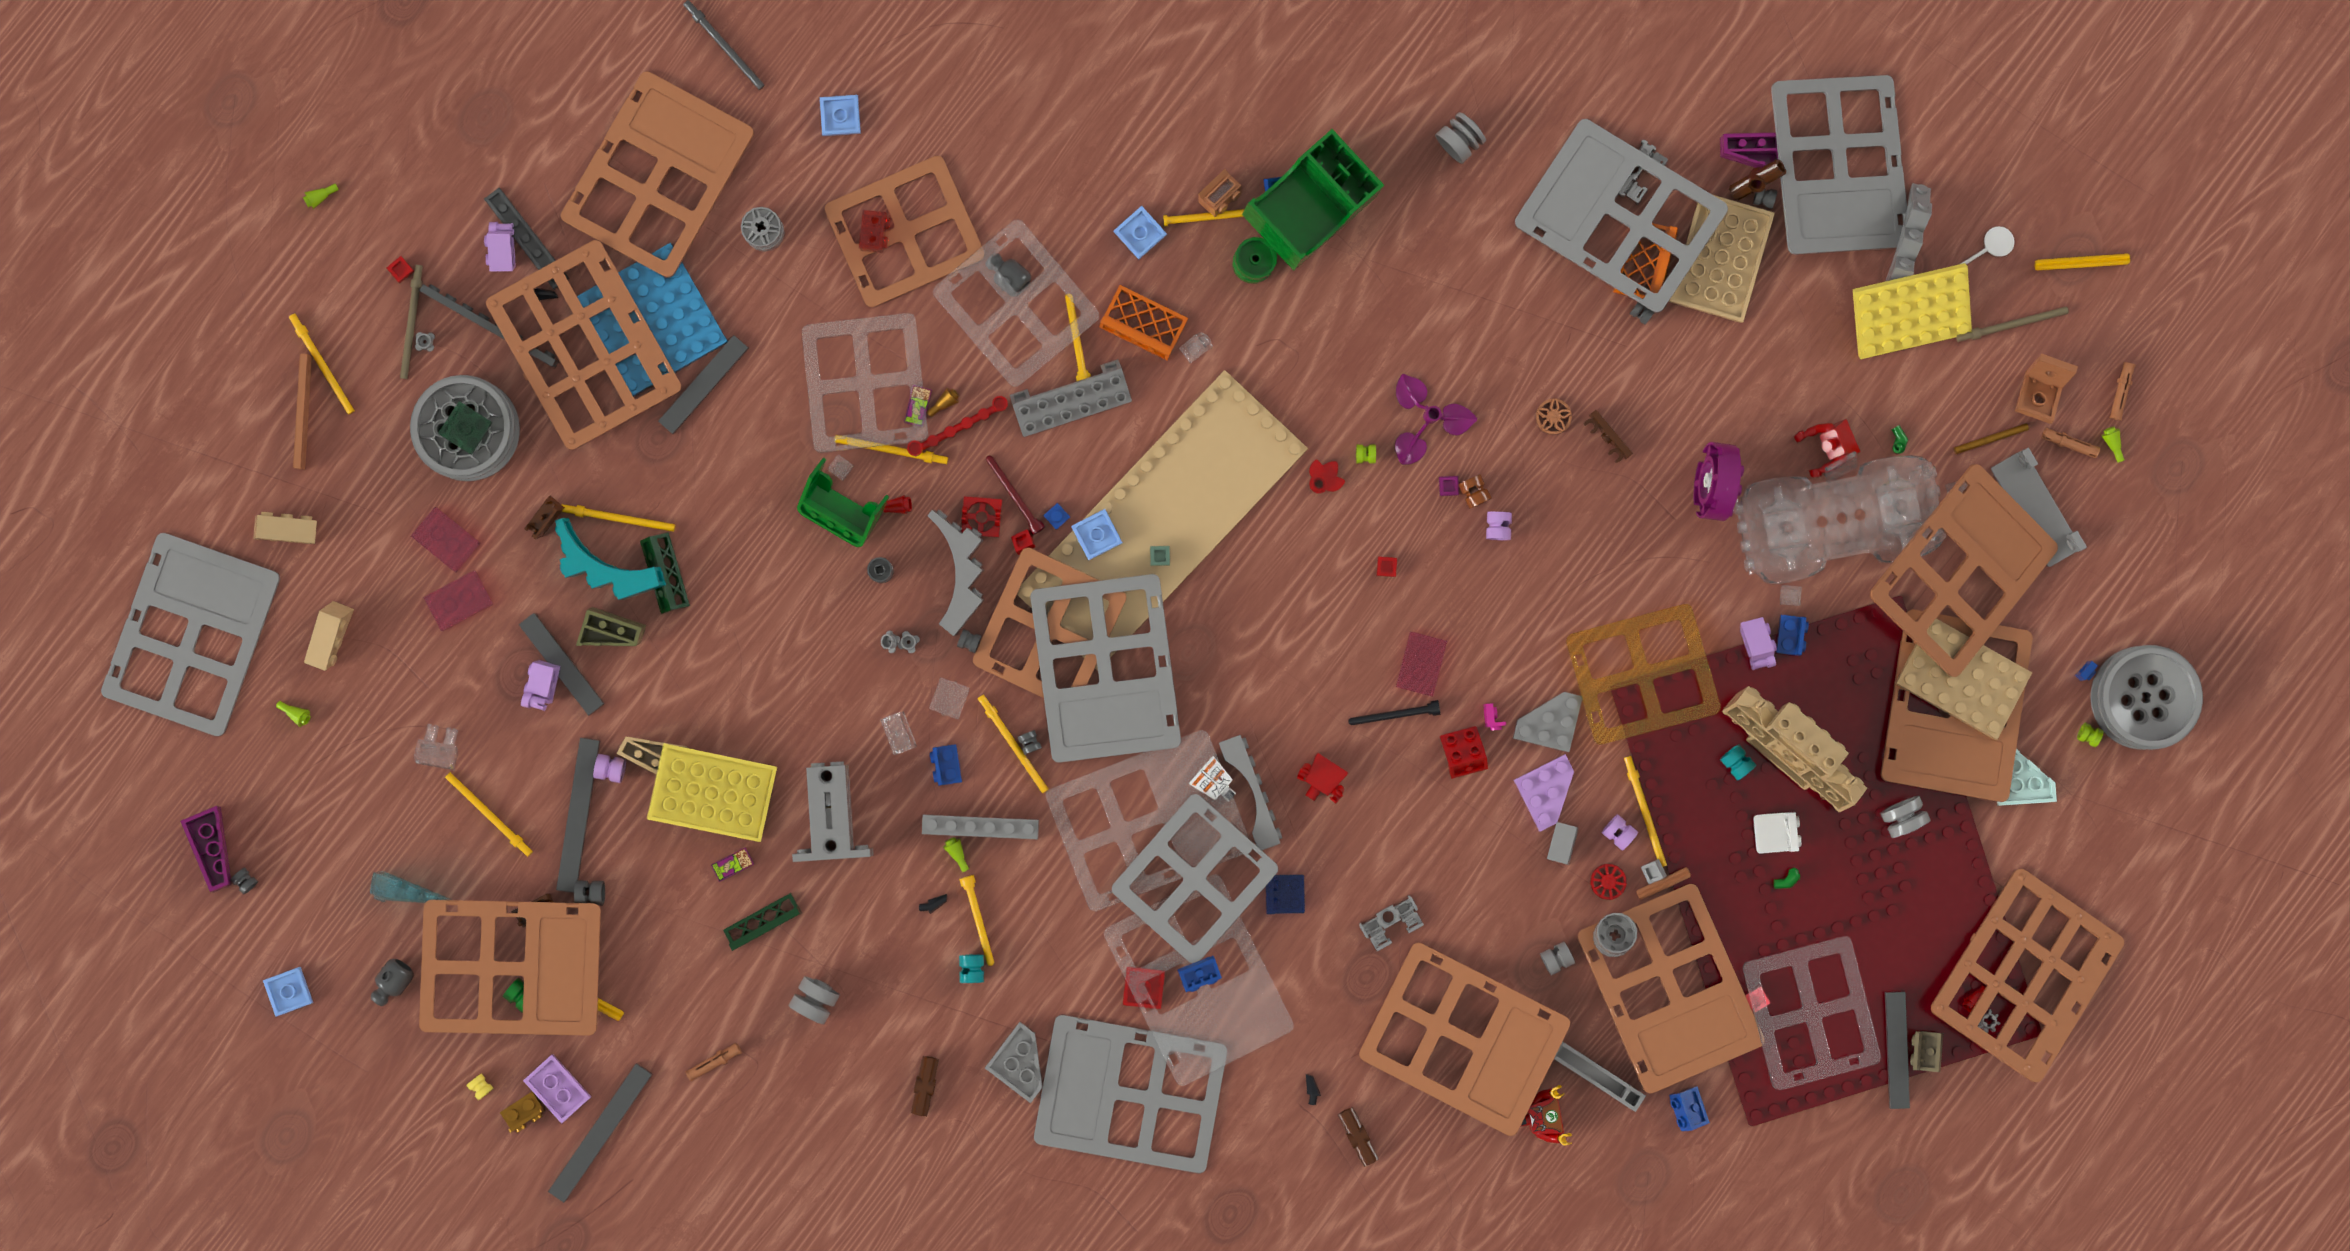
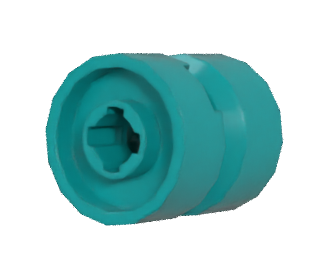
M1740 744L1733 747L1720 759L1726 768H1731V774L1737 781L1756 767L1755 762L1750 757L1745 756L1746 752Z
M959 955V966L962 968L959 972V983L984 982V971L981 970V967L984 966V955Z

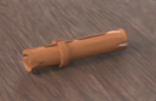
M2123 362L2120 378L2117 379L2118 387L2109 416L2110 419L2122 421L2129 388L2133 384L2131 380L2134 368L2136 367L2135 364Z
M2047 427L2041 436L2042 439L2053 442L2058 447L2063 446L2095 459L2100 452V447L2070 437L2065 432L2060 433Z
M734 1043L722 1051H717V1054L693 1068L686 1070V1075L692 1082L719 1065L727 1064L728 1060L742 1054L739 1045Z

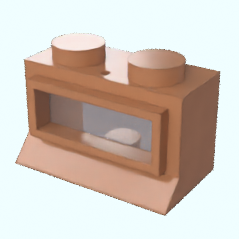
M1224 169L1198 194V201L1216 217L1219 213L1222 214L1226 211L1230 202L1236 201L1241 196L1242 186Z

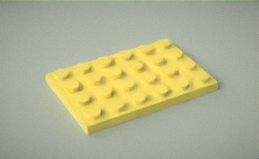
M1965 263L1853 289L1857 346L1860 359L1955 338L1959 334H1965L1972 330L1968 266Z
M663 743L647 819L761 842L777 767Z

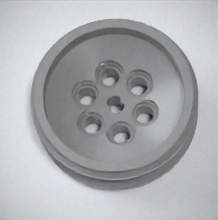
M456 375L437 381L420 396L412 412L410 434L418 456L433 471L459 481H477L494 475L510 461L518 445L520 423L515 406L501 389L478 377ZM474 405L475 412L469 415L467 409L469 406ZM451 407H455L456 414L450 417L448 410ZM481 421L486 422L484 430H479L478 424ZM463 423H466L467 428H464V432H460L459 428L463 426ZM446 424L448 431L445 434H441L440 428ZM477 438L478 445L472 448L470 442L472 439ZM454 440L459 442V447L456 450L451 448V443Z
M2143 645L2123 649L2113 654L2101 665L2092 683L2090 700L2095 720L2109 738L2128 748L2153 750L2169 747L2190 733L2200 717L2203 705V691L2195 669L2182 655L2166 647ZM2149 675H2152L2154 678L2152 685L2147 682ZM2130 678H2133L2135 681L2133 688L2128 685ZM2161 690H2164L2166 693L2164 700H2161L2159 697ZM2142 693L2146 695L2144 703L2141 701L2143 698ZM2124 695L2128 698V703L2125 706L2121 703V698ZM2154 708H2157L2159 711L2157 718L2152 715ZM2136 710L2140 713V718L2137 721L2133 718V713Z

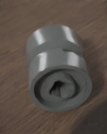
M877 557L869 562L867 573L873 581L886 583L892 579L894 567L887 559Z
M576 880L574 886L575 903L604 905V881H592L589 883L585 880Z

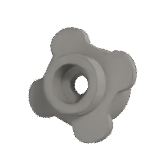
M418 332L416 334V350L433 351L435 335L433 333L425 334Z
M889 630L882 636L881 646L884 649H888L889 653H894L897 645L900 643V637L895 636L893 631Z
M904 631L898 647L908 650L909 653H914L916 650L915 646L919 643L920 638L917 635H911L908 631Z

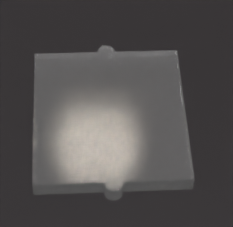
M940 677L929 709L942 713V716L947 715L959 720L970 688L958 684L957 681L952 682Z

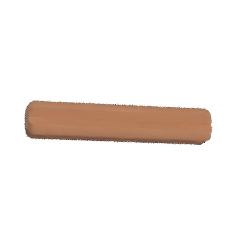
M1683 868L1659 881L1638 889L1636 893L1639 899L1642 900L1690 878L1691 873L1688 868Z

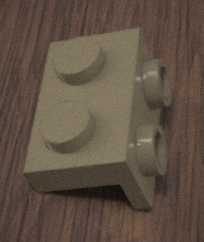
M1916 1031L1912 1037L1914 1054L1911 1055L1910 1061L1913 1070L1941 1071L1943 1033Z

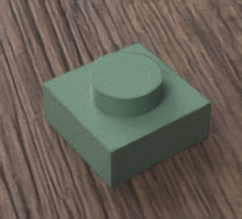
M1150 546V566H1170V546Z

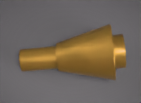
M946 388L936 404L927 411L928 415L933 417L940 410L959 403L958 398L960 396L953 388L951 390Z

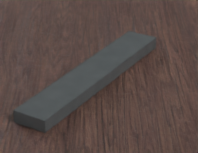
M497 188L484 198L503 224H514V227H512L514 235L512 236L538 270L556 261L500 188ZM554 279L548 281L554 290L558 288Z
M733 335L658 422L674 434L749 348Z
M535 613L519 624L548 663L560 666L558 677L588 716L605 704Z
M1885 992L1889 1108L1907 1109L1910 1108L1906 994L1905 992Z

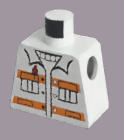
M1214 756L1189 782L1191 786L1214 800L1219 795H1222L1229 802L1236 794L1228 786L1233 779Z

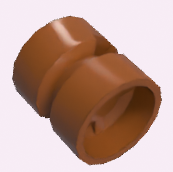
M1481 474L1458 484L1462 494L1467 496L1465 501L1469 509L1492 499L1488 489L1483 487L1485 482ZM1477 487L1478 491L1472 493L1470 489Z

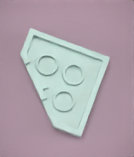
M2016 749L2009 798L2005 802H1997V806L2057 802L2055 782Z

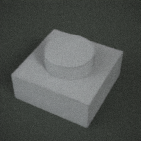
M1659 859L1641 866L1648 884L1667 877Z

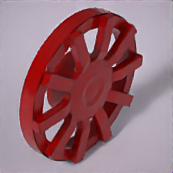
M1603 864L1593 871L1590 885L1598 897L1612 900L1618 898L1624 892L1627 880L1625 873L1620 867L1614 864ZM1604 867H1605V872H1606L1605 875H1603V874L1599 871L1600 869H1602V868H1604ZM1608 867L1614 868L1611 874H1609ZM1616 870H1618L1621 874L1614 877ZM1596 873L1601 876V879L1594 878ZM1623 877V883L1616 882L1617 879ZM1594 881L1600 882V885L1595 887ZM1616 885H1623L1622 889L1619 890ZM1603 887L1602 893L1599 894L1596 890ZM1607 889L1609 890L1610 897L1604 896ZM1612 889H1614L1618 894L1613 896Z

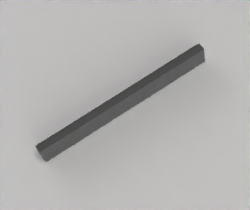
M580 738L556 888L559 891L574 893L575 882L579 879L594 784V766L599 752V740Z
M635 1064L548 1192L563 1203L567 1200L653 1075L651 1072L639 1064Z

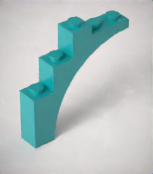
M569 518L555 520V531L560 536L562 542L561 549L566 555L565 558L559 559L561 563L560 570L565 578L587 573L586 580L591 589H598L613 584V593L618 600H625L666 585L661 567L627 570L605 563L582 544Z

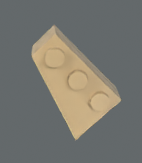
M261 512V515L255 516L253 539L315 544L317 521L312 520V516H301L300 519H295L291 514H281V517H275L271 512Z
M332 601L319 611L304 663L324 671L335 665L337 661L336 654L342 644L354 609Z
M625 737L617 754L657 774L663 742ZM675 745V746H680V747L688 748L687 746Z

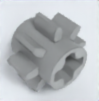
M1991 1009L1987 1010L1978 1024V1027L1984 1029L1983 1031L1988 1033L1989 1029L1995 1032V1026L2000 1024L1996 1019L1998 1014H1991ZM1988 1018L1991 1024L1987 1025L1984 1019Z

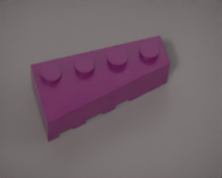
M215 806L181 820L180 822L209 891L214 893L232 885L221 807Z

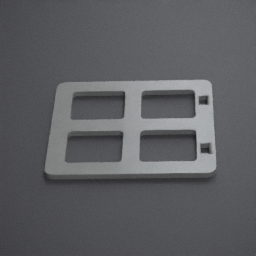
M1194 794L1186 800L1112 885V892L1187 961L1195 963L1207 954L1278 872V865L1200 795ZM1207 810L1217 817L1213 822L1204 815ZM1194 813H1198L1221 834L1219 841L1196 867L1190 866L1168 845L1172 837ZM1236 847L1259 867L1260 872L1236 900L1231 902L1207 881V876L1230 849ZM1253 849L1262 858L1256 861L1249 853ZM1156 856H1159L1183 877V882L1162 906L1155 911L1130 889V886ZM1197 890L1218 908L1222 915L1196 945H1192L1168 921L1187 898Z

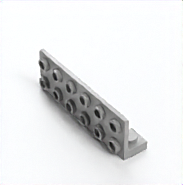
M1119 360L1100 365L1103 372L1101 374L1031 397L1028 389L1011 394L1010 399L1022 435L1026 437L1131 402L1132 399Z
M2028 447L1993 466L1991 471L1999 485L2057 543L2058 550L2047 564V567H2051L2073 553L2082 551L2087 546L2079 532H2072L2035 469L2034 466L2038 465V462Z

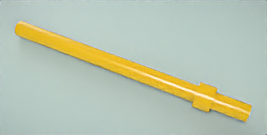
M295 313L290 315L289 319L296 329L297 336L302 338L347 414H352L355 410L309 337V331L306 326L301 324Z
M839 435L835 436V443L921 459L931 464L932 462L946 465L948 463V457L935 455L934 452L930 451L922 452L919 456H912L905 448Z
M562 504L565 507L562 512L575 514L577 517L583 518L588 516L675 531V524L586 509L585 506L580 505L575 507Z
M984 694L977 698L986 710L985 714L987 717L993 720L1042 793L1047 791L1048 787L998 716L995 706L992 707Z
M1625 757L1624 761L1628 770L1627 776L1629 781L1631 780L1656 858L1660 860L1662 867L1667 866L1640 785L1639 772L1635 769L1632 757Z
M451 772L446 775L445 778L510 840V843L515 848L518 847L527 857L533 853L518 834L515 835Z

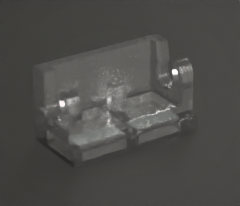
M898 712L880 719L894 755L917 747L904 712Z

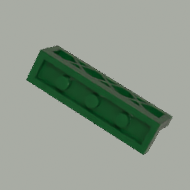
M669 533L649 536L641 540L640 544L647 568L661 567L666 582L665 586L654 589L661 614L690 606ZM664 538L666 545L664 550L659 547L657 539ZM665 557L670 559V568L664 564L663 560ZM670 575L676 579L675 587L669 582ZM675 594L681 597L683 604L676 605Z
M789 893L723 931L733 951L802 912L792 893ZM790 899L794 909L788 912L780 910L782 902ZM768 909L777 911L775 919L772 921L763 919L765 911ZM752 918L760 920L759 926L755 930L747 929L748 921ZM734 928L742 929L741 938L734 941L729 931Z

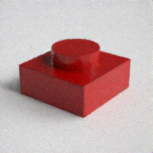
M402 256L386 267L398 283L404 281L414 272Z
M1028 529L1011 536L1018 555L1025 548L1033 549L1036 547L1031 532Z
M1378 556L1376 576L1396 577L1397 558Z

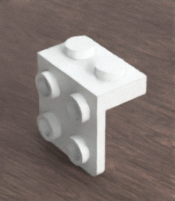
M1796 812L1754 816L1755 842L1758 853L1799 851L1802 842L1801 836L1797 833V827H1800L1799 816H1796Z

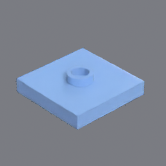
M858 95L820 97L822 136L861 134Z
M1143 206L1139 207L1113 231L1138 260L1167 235Z
M1106 509L1071 526L1088 561L1123 543Z
M301 967L263 980L276 1017L314 1003Z

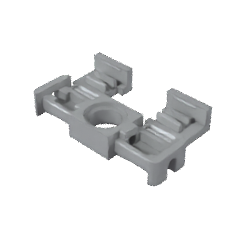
M1646 140L1641 141L1642 146L1639 151L1659 163L1663 161L1662 165L1664 166L1667 164L1668 159L1656 152L1654 145H1649ZM1640 167L1637 173L1630 175L1618 194L1620 197H1625L1626 195L1635 201L1637 205H1639L1648 191L1646 187L1643 186L1641 188L1637 185L1638 182H1635L1643 171Z
M1408 895V899L1396 906L1390 905L1376 913L1377 917L1363 925L1359 923L1364 936L1369 938L1368 935L1370 934V940L1376 951L1392 943L1390 938H1386L1384 934L1386 931L1382 927L1386 929L1401 920L1408 926L1406 928L1408 933H1411L1424 925L1417 912L1413 911V909L1417 911L1418 908L1411 896ZM1387 911L1392 912L1394 915L1391 922L1383 920V914Z

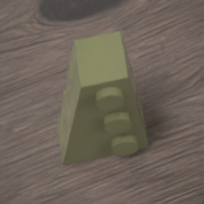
M591 607L586 611L576 646H637L642 641L647 625Z

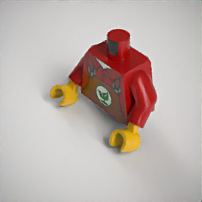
M1557 1085L1553 1089L1542 1090L1536 1094L1527 1112L1528 1114H1526L1520 1127L1530 1125L1531 1132L1537 1138L1550 1143H1561L1566 1146L1572 1144V1142L1566 1141V1137H1570L1572 1134H1562L1564 1130L1558 1099L1564 1093L1559 1094L1557 1092V1089L1562 1087Z

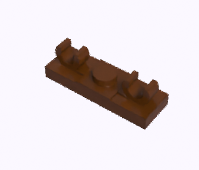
M1597 410L1589 415L1591 419L1586 420L1584 426L1588 423H1593L1594 429L1590 431L1591 434L1595 433L1599 427L1602 432V439L1607 444L1611 443L1615 447L1608 454L1611 455L1613 452H1616L1619 455L1615 463L1620 462L1623 457L1626 460L1633 454Z

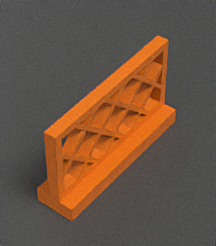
M1652 223L1653 226L1665 231L1666 234L1676 239L1678 234L1677 227H1667ZM1639 241L1638 244L1642 251L1634 256L1631 254L1630 258L1626 261L1628 263L1633 260L1638 269L1628 274L1624 264L1621 273L1623 274L1624 272L1630 278V276L1640 272L1644 281L1638 284L1643 285L1647 283L1650 288L1649 291L1658 293L1665 282L1672 254L1663 248L1660 249L1655 243L1644 249ZM1656 246L1660 252L1659 256L1651 260L1646 251ZM1644 253L1649 262L1639 267L1635 258ZM1651 264L1655 270L1654 275L1646 279L1642 269ZM1614 288V293L1625 295L1624 293ZM1636 289L1634 294L1644 299L1645 295H1641Z
M1119 285L1105 315L1100 321L1099 328L1168 361L1188 318ZM1121 291L1128 294L1131 301L1121 304L1118 298ZM1142 301L1146 303L1148 309L1138 312L1135 303ZM1132 304L1135 313L1125 316L1122 307ZM1120 309L1122 318L1114 319L1109 316L1111 310ZM1158 309L1163 311L1165 318L1155 321L1152 311ZM1149 313L1152 322L1142 325L1139 315ZM1137 317L1139 326L1134 328L1128 326L1127 319ZM1174 318L1182 321L1180 327L1172 329L1169 322L1170 319ZM1166 321L1169 330L1159 333L1156 324ZM1154 325L1156 334L1152 336L1146 335L1144 328ZM1171 333L1173 341L1169 346L1162 342L1161 336Z

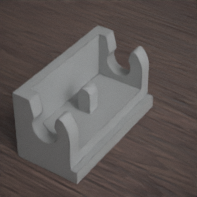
M1557 822L1547 859L1569 865L1579 828Z

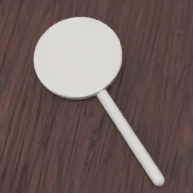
M2005 227L1991 228L1984 237L1985 249L1961 264H1968L1987 251L1996 257L2006 256L2014 247L2012 233Z

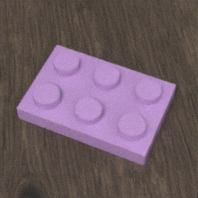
M554 1054L549 1056L523 1080L561 1124L591 1098V1095Z

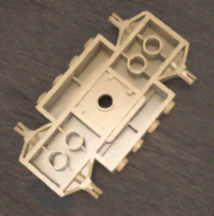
M1748 686L1738 692L1722 710L1725 715L1732 719L1734 724L1740 725L1749 735L1746 740L1802 789L1806 790L1811 787L1812 790L1818 792L1823 800L1826 799L1838 812L1854 806L1867 790V787L1863 785L1864 782L1860 778L1854 777L1849 773V769L1841 764L1849 754L1845 750L1844 745L1834 741L1826 730L1820 729L1811 717L1805 716L1797 705L1788 702L1777 711L1775 706L1770 701L1763 699L1755 688Z

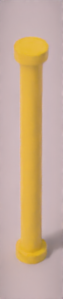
M1245 209L1225 211L1222 214L1219 213L1216 217L1211 213L1169 217L1163 215L1164 227L1168 226V224L1243 217L1242 213Z

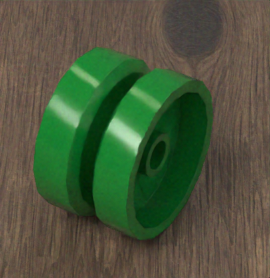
M1251 237L1244 240L1238 246L1233 256L1232 267L1240 280L1246 283L1257 284L1263 282L1271 275L1277 263V253L1265 239Z

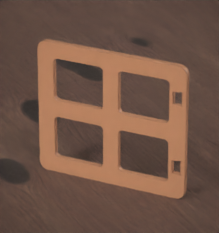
M941 156L931 157L825 205V213L864 302L871 308L983 260L985 256L979 238L946 163ZM930 173L935 174L947 204L921 217L908 221L897 199L895 189ZM881 196L892 218L894 228L859 244L854 243L842 213L870 199ZM955 220L967 251L933 267H928L915 240V236L944 222ZM842 221L846 231L840 234L835 223ZM901 242L914 268V275L883 289L875 290L864 266L863 258ZM866 275L869 285L865 288L859 278Z
M1025 548L1016 562L975 652L973 663L975 666L1044 698L1042 681L1037 678L1040 665L1036 642L1023 670L1011 667L992 658L990 655L1006 618H1011L1035 629L1033 613L1014 604V600L1031 565L1036 566L1063 580L1061 586L1101 580L1032 548ZM1124 591L1104 594L1102 597L1109 601V606L1105 612L1108 637H1110L1126 602L1127 596ZM1072 598L1054 600L1047 616L1050 642L1054 639L1063 643L1089 640L1063 628L1060 624ZM1095 654L1085 655L1071 687L1088 684L1097 665ZM995 663L1005 667L1003 673L993 669Z

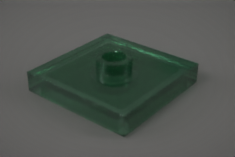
M459 401L438 434L472 455L493 422Z

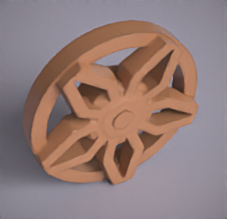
M1548 399L1536 411L1537 425L1547 434L1556 435L1564 432L1572 420L1570 407L1560 399ZM1554 402H1556V409L1552 407ZM1550 403V410L1542 407L1545 404ZM1559 403L1562 404L1566 409H1561L1559 411ZM1540 410H1541V411H1546L1547 414L1544 415L1543 413L1540 412ZM1561 412H1568V414L1562 416ZM1539 415L1546 418L1543 424L1540 423ZM1568 417V422L1565 426L1561 419ZM1546 422L1550 423L1548 427L1544 428ZM1560 422L1563 429H1561V428L1557 425V423ZM1554 425L1559 431H1549L1548 429Z

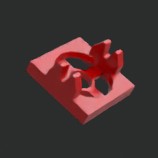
M964 496L961 532L963 533L966 528L972 530L967 520L972 519L978 523V531L983 537L999 538L1002 499ZM980 503L979 510L975 514L968 513L973 505ZM986 504L993 507L995 515H989L985 511ZM979 512L987 514V520L983 523L978 522L976 519ZM988 521H995V524L990 529L984 531V524Z

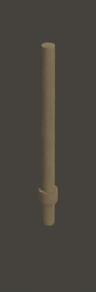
M415 265L414 277L411 279L410 284L412 291L401 365V379H408L419 290L423 283L421 281L422 265Z
M2066 306L1981 329L1978 327L1973 328L1971 332L1957 335L1956 340L1961 342L1969 339H1980L1984 335L2068 314L2069 311Z

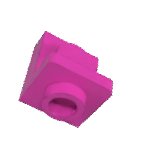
M1493 703L1483 704L1485 727H1490V731L1502 730V726H1505L1506 722H1495L1497 707H1493Z

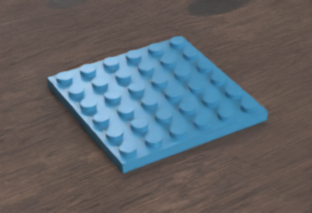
M669 243L651 254L661 260H666L673 249V245ZM638 262L618 272L675 373L728 342L682 262L674 276L666 278ZM596 285L577 297L583 308L603 298V295ZM610 308L590 318L609 354L629 343ZM635 311L629 314L633 323L640 321ZM636 354L616 364L633 397L653 386ZM664 363L658 365L662 375L669 373Z

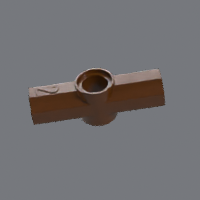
M1776 159L1762 168H1753L1748 176L1729 186L1732 197L1735 200H1740L1753 192H1762L1767 184L1786 174L1784 164L1781 160Z
M922 1057L919 1076L916 1078L914 1087L915 1095L911 1114L926 1117L928 1115L931 1096L933 1097L936 1085L935 1077L939 1062L937 1058Z
M1351 1107L1339 1113L1338 1116L1347 1132L1346 1135L1364 1167L1379 1160L1355 1110Z

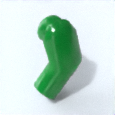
M1898 425L1891 429L1896 437L1892 449L1894 453L1901 454L1905 451L1908 438L1901 426Z
M1791 868L1788 872L1789 875L1785 879H1774V889L1792 888L1800 879L1798 869Z

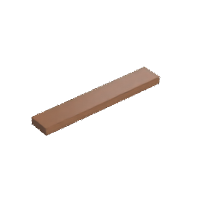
M300 354L293 458V467L297 470H305L312 367V356L308 354Z

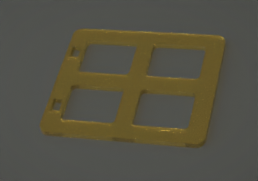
M1688 604L1572 633L1566 639L1592 736L1599 745L1716 715L1721 709L1693 609ZM1676 620L1680 621L1689 654L1648 664L1640 640L1639 630ZM1624 635L1632 659L1633 669L1593 679L1583 646L1592 642ZM1575 655H1582L1584 665L1578 667ZM1693 669L1697 677L1703 703L1666 714L1662 713L1653 680ZM1638 684L1648 717L1617 727L1606 728L1597 695ZM1598 711L1600 722L1594 724L1591 712Z

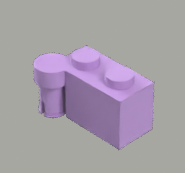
M489 222V231L484 236V245L488 247L486 265L489 266V271H513L515 269L514 237L511 236L514 235L513 223L499 224L498 222Z
M1763 617L1742 622L1740 624V633L1750 658V665L1753 666L1752 670L1766 666L1768 668L1776 666L1774 652L1777 651L1775 641L1770 639L1769 634H1771L1769 624L1765 623Z
M541 660L530 664L528 668L529 679L525 684L521 700L522 707H533L545 711L548 706L545 703H553L560 671L559 665Z

